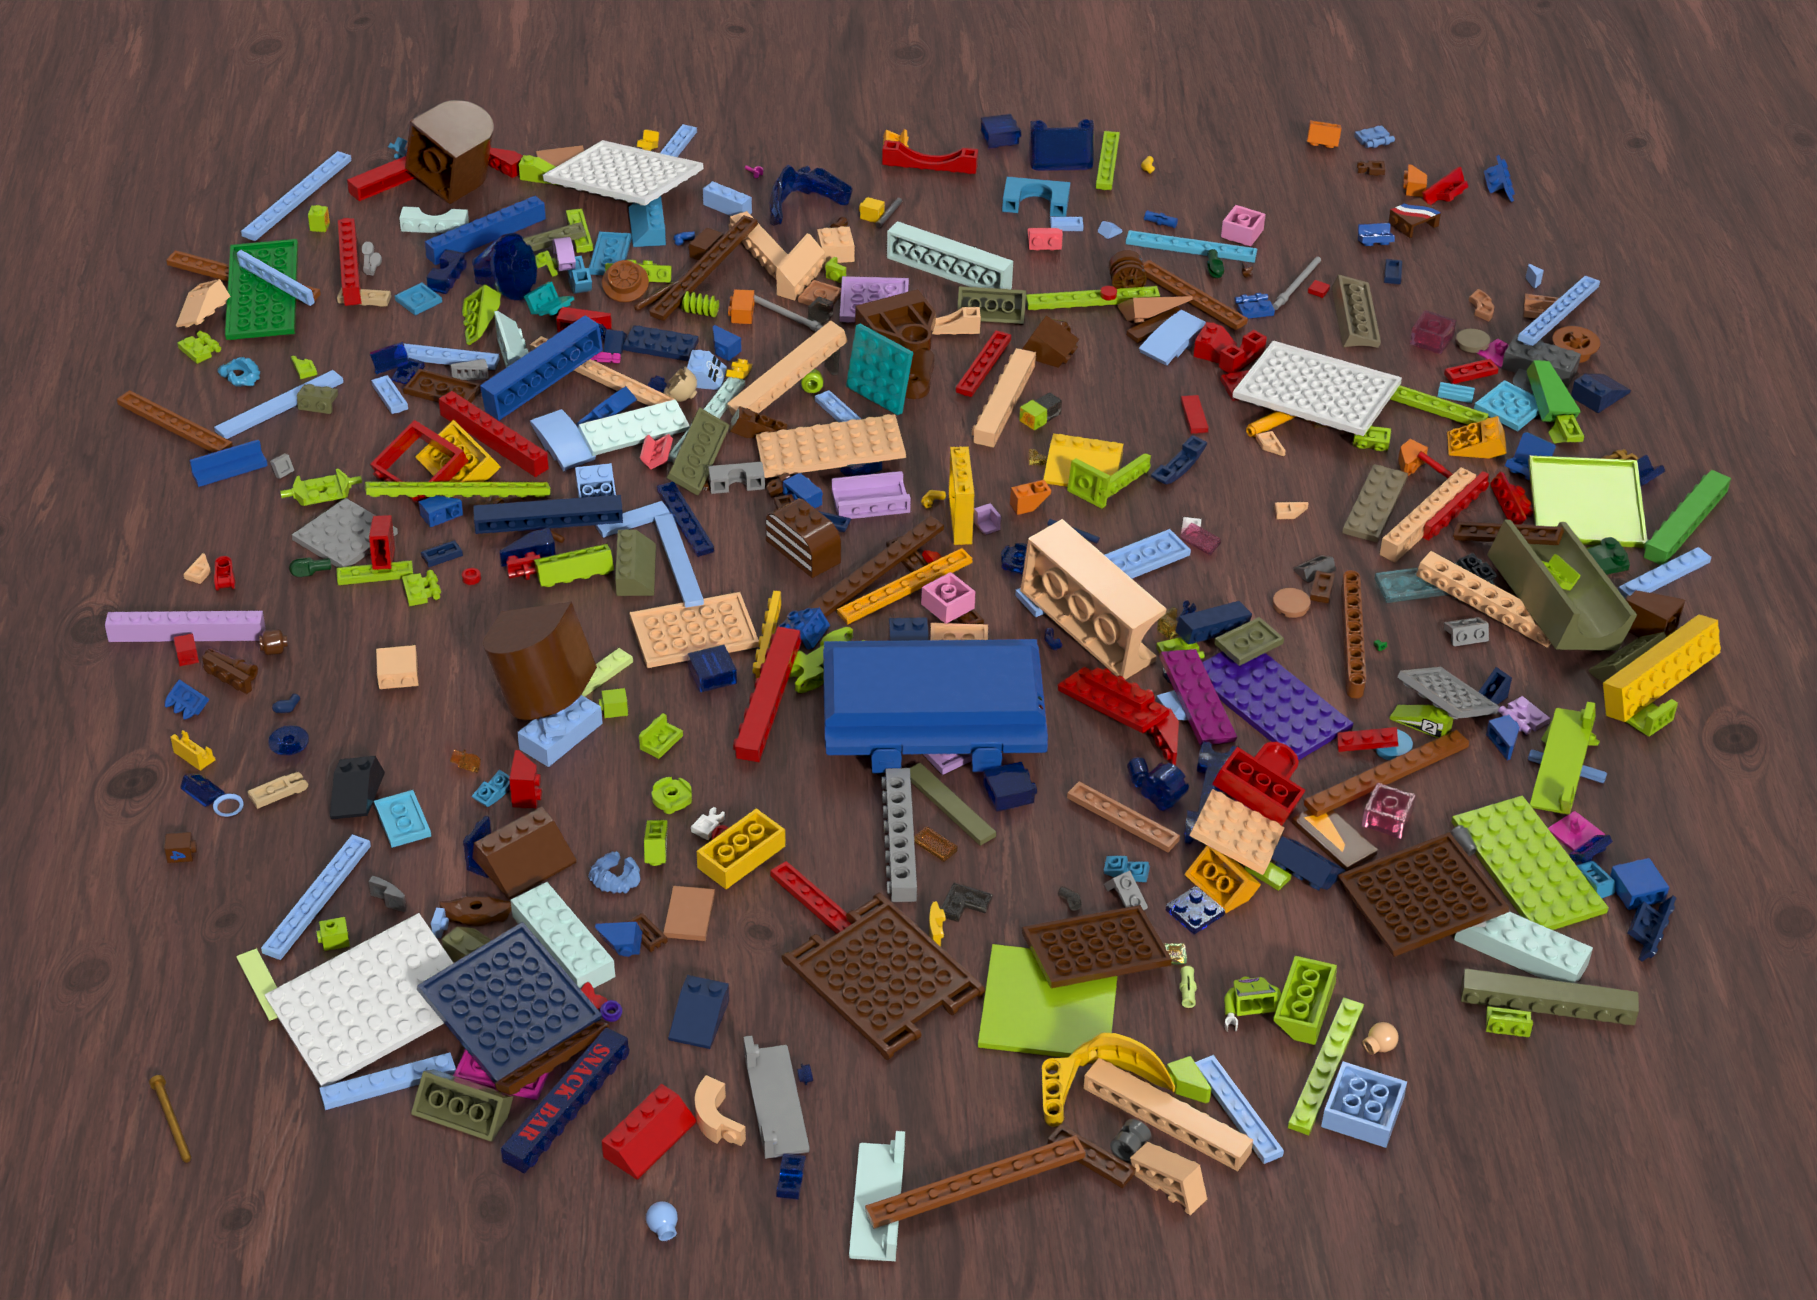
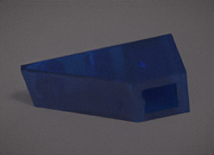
M550 528L532 531L500 550L501 567L507 566L506 561H508L509 556L515 555L520 559L525 558V555L529 552L540 555V558L556 555L555 542Z

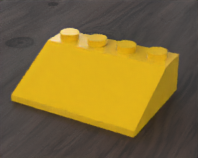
M454 420L438 434L462 449L469 460L449 482H484L501 468ZM430 444L415 456L433 476L451 459Z
M1053 433L1043 480L1047 484L1068 487L1071 462L1075 458L1111 476L1120 470L1124 444Z

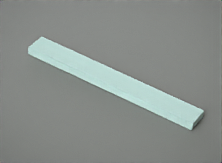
M728 377L704 410L720 419L728 408L727 403L736 397L745 386V380ZM688 430L669 453L668 461L674 462Z

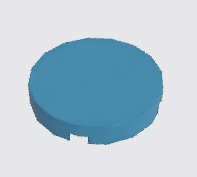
M1397 729L1398 747L1376 748L1375 750L1380 757L1392 760L1412 750V739L1408 734Z

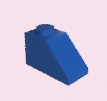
M716 325L713 326L715 355L729 361L741 352V337Z
M1509 714L1489 720L1486 732L1487 737L1506 760L1511 759L1520 728L1518 723Z
M637 922L595 925L600 937L618 955L629 957L640 954L642 931Z

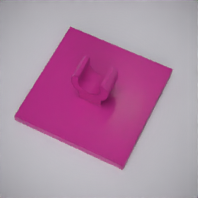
M1496 339L1489 344L1487 350H1479L1477 354L1485 359H1491L1495 365L1502 368L1504 354L1509 345L1500 339Z
M1576 811L1548 828L1554 837L1576 854L1605 836L1602 831Z

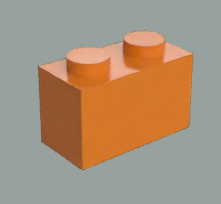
M1310 120L1307 142L1314 146L1324 144L1328 148L1338 147L1342 129L1341 125Z
M734 289L733 296H730V306L728 308V316H731V323L752 324L755 305L754 290Z

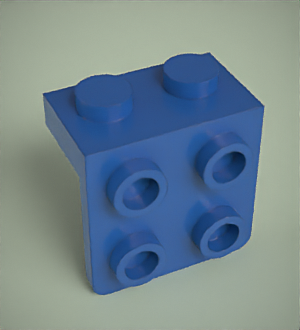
M1525 432L1521 437L1514 457L1507 459L1505 466L1510 468L1509 470L1513 473L1526 475L1525 478L1530 480L1529 455L1553 456L1556 446L1551 442Z

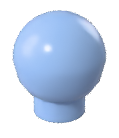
M664 1201L651 1205L646 1213V1223L650 1230L657 1233L661 1241L670 1240L676 1236L675 1226L678 1217L675 1207Z

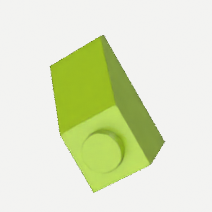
M1191 1056L1167 1064V1071L1175 1085V1094L1203 1103L1210 1102L1211 1087Z

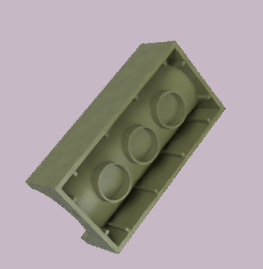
M1504 520L1487 555L1517 597L1521 599L1525 608L1554 648L1562 650H1619L1637 614L1566 522H1559L1558 526L1563 527L1564 530L1559 545L1528 544L1511 520ZM1556 554L1581 576L1571 591L1562 589L1542 561L1549 562L1552 556Z

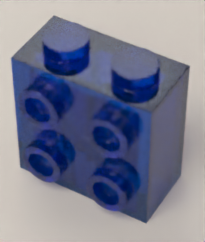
M1011 114L981 118L980 131L989 148L1019 144L1021 129L1018 128L1017 122Z
M725 645L688 653V668L700 692L737 684V669Z
M1022 762L983 771V786L996 812L1034 803L1037 787L1034 782H1031L1029 770L1024 768Z

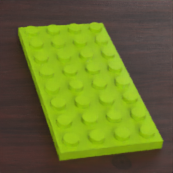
M1523 795L1452 816L1451 822L1455 827L1463 825L1464 828H1468L1478 848L1475 855L1521 917L1555 930L1608 912L1609 907L1594 890Z

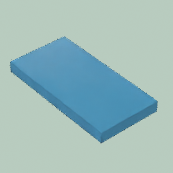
M599 232L589 266L590 275H604L606 263L626 260L632 234Z

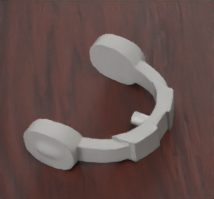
M365 242L362 246L364 254L363 270L366 275L373 276L377 266L382 262V257L379 253H373L374 245L371 242Z

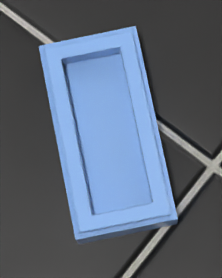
M1050 217V227L1059 228L1062 231H1083V218Z

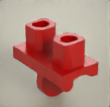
M529 552L525 555V558L518 559L515 555L509 556L508 561H506L509 579L524 576L525 580H530V574L537 573L534 560L540 559V555Z

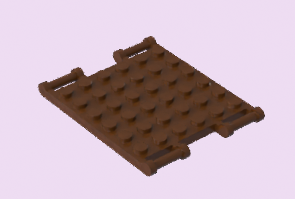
M880 892L855 911L851 910L846 913V918L852 925L826 942L817 934L809 937V941L792 952H786L781 956L786 966H790L872 1043L886 1060L892 1058L895 1052L911 1041L921 1038V1032L914 1023L943 1005L950 1015H954L959 1011L960 1007L973 998L985 994L984 986ZM879 906L878 908H876L875 910L871 911L870 913H868V914L865 915L864 917H861L862 915H864L865 913H867L868 911H870V910L873 909L874 907ZM813 947L815 948V949H813L812 951H810L809 953H807L806 955H804L803 957H801L800 959L797 960L798 957H800L801 955H803L804 953H806L807 951H809V950L812 949ZM968 986L972 988L954 1002L951 1000L952 997ZM904 1030L908 1032L890 1046L886 1044Z

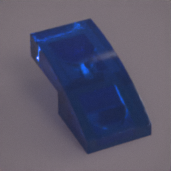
M408 358L403 367H398L391 379L398 383L407 384L419 369H424L425 364L423 361Z
M783 1154L776 1197L799 1200L806 1156Z

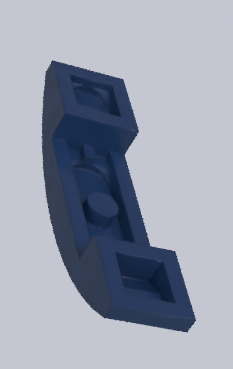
M1192 435L1182 445V450L1166 466L1160 465L1151 474V477L1165 485L1176 481L1197 461L1207 446V442Z

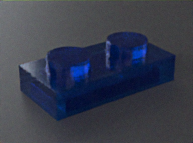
M1593 836L1569 854L1570 858L1573 861H1581L1582 863L1591 861L1594 855L1605 851L1606 847L1613 842L1611 836Z

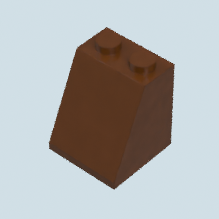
M1046 315L1022 350L1036 352L1035 361L1059 368L1062 363L1066 364L1071 357L1070 354L1073 355L1078 348L1076 343L1079 341V338Z
M1636 590L1631 596L1628 595L1625 598L1637 614L1628 632L1637 637L1664 632L1666 637H1668L1679 627L1686 600Z

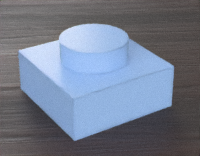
M562 716L542 719L546 738L566 735Z
M436 908L431 928L435 937L441 938L444 930L448 928L449 918L446 917L444 908Z

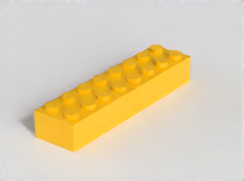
M1698 614L1603 682L1606 716L1626 722L1717 656L1721 650L1718 620Z

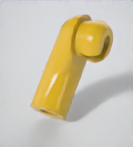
M929 490L922 497L921 503L925 508H930L935 499L944 500L946 493L945 491Z

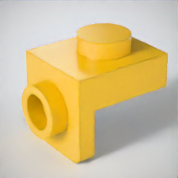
M644 130L643 139L637 141V147H642L643 150L648 151L658 148L659 132Z

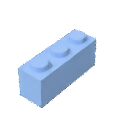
M713 181L703 188V204L730 216L746 211L752 214V197Z

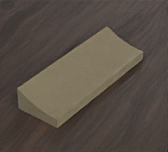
M1338 275L1332 286V292L1343 347L1371 346L1378 348L1381 341L1369 283Z

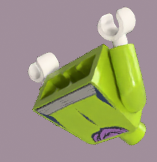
M1242 977L1240 980H1235L1233 988L1229 989L1224 998L1225 1015H1228L1225 1019V1030L1228 1032V1025L1233 1024L1235 1025V1031H1237L1238 1019L1234 1017L1235 1014L1242 1016L1276 1012L1282 995L1280 989L1269 984L1262 977Z

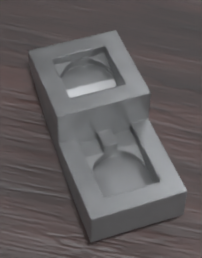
M371 877L369 880L371 896L385 899V905L388 908L402 912L407 910L405 895L397 887L381 878Z

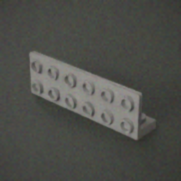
M752 1036L743 1037L744 1056L765 1159L809 1152V1143L788 1046L781 1045L759 1049L758 1044H754Z

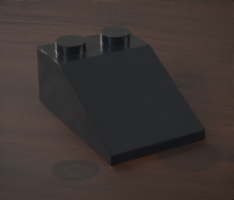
M376 756L339 760L333 775L331 819L368 816L385 774Z

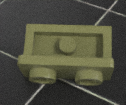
M313 384L304 385L297 393L298 409L331 414L332 403L338 396V389L328 386L319 387Z

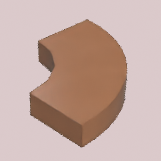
M1477 289L1469 296V302L1476 307L1474 315L1489 322L1494 313V305L1491 302L1492 299L1480 289Z

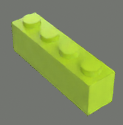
M608 544L534 560L541 587H552L555 583L560 582L570 583L573 579L578 578L587 579L595 574L605 575L614 570L611 549Z

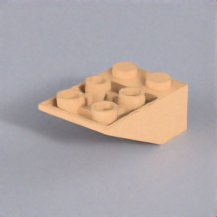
M220 279L201 283L188 293L176 324L177 327L185 326L186 328L192 324L199 325L204 321L203 318L215 313L214 309L226 304V300L230 295Z

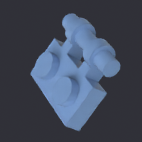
M1383 126L1356 131L1354 135L1361 145L1365 144L1366 148H1377L1379 145L1385 146L1395 141V137H1389L1390 133Z

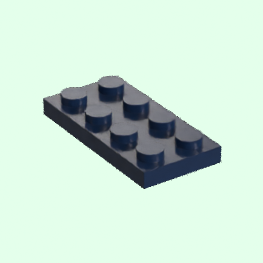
M633 325L623 344V350L689 361L692 350H695L699 342V337L691 334Z

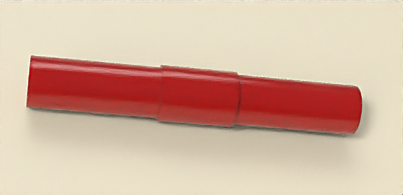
M1420 451L1418 453V458L1447 479L1453 475V473L1424 452Z

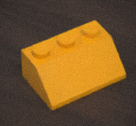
M1208 845L1184 874L1224 913H1228L1249 901L1261 886L1236 860Z

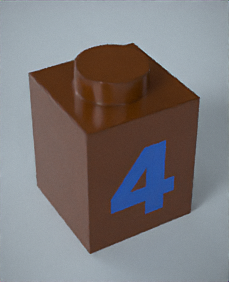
M191 832L166 834L164 850L167 863L193 861V853H197V842L192 839Z

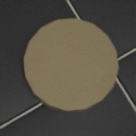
M1465 329L1457 334L1456 344L1463 351L1477 353L1479 350L1483 349L1485 351L1488 349L1490 337L1487 333L1478 329Z

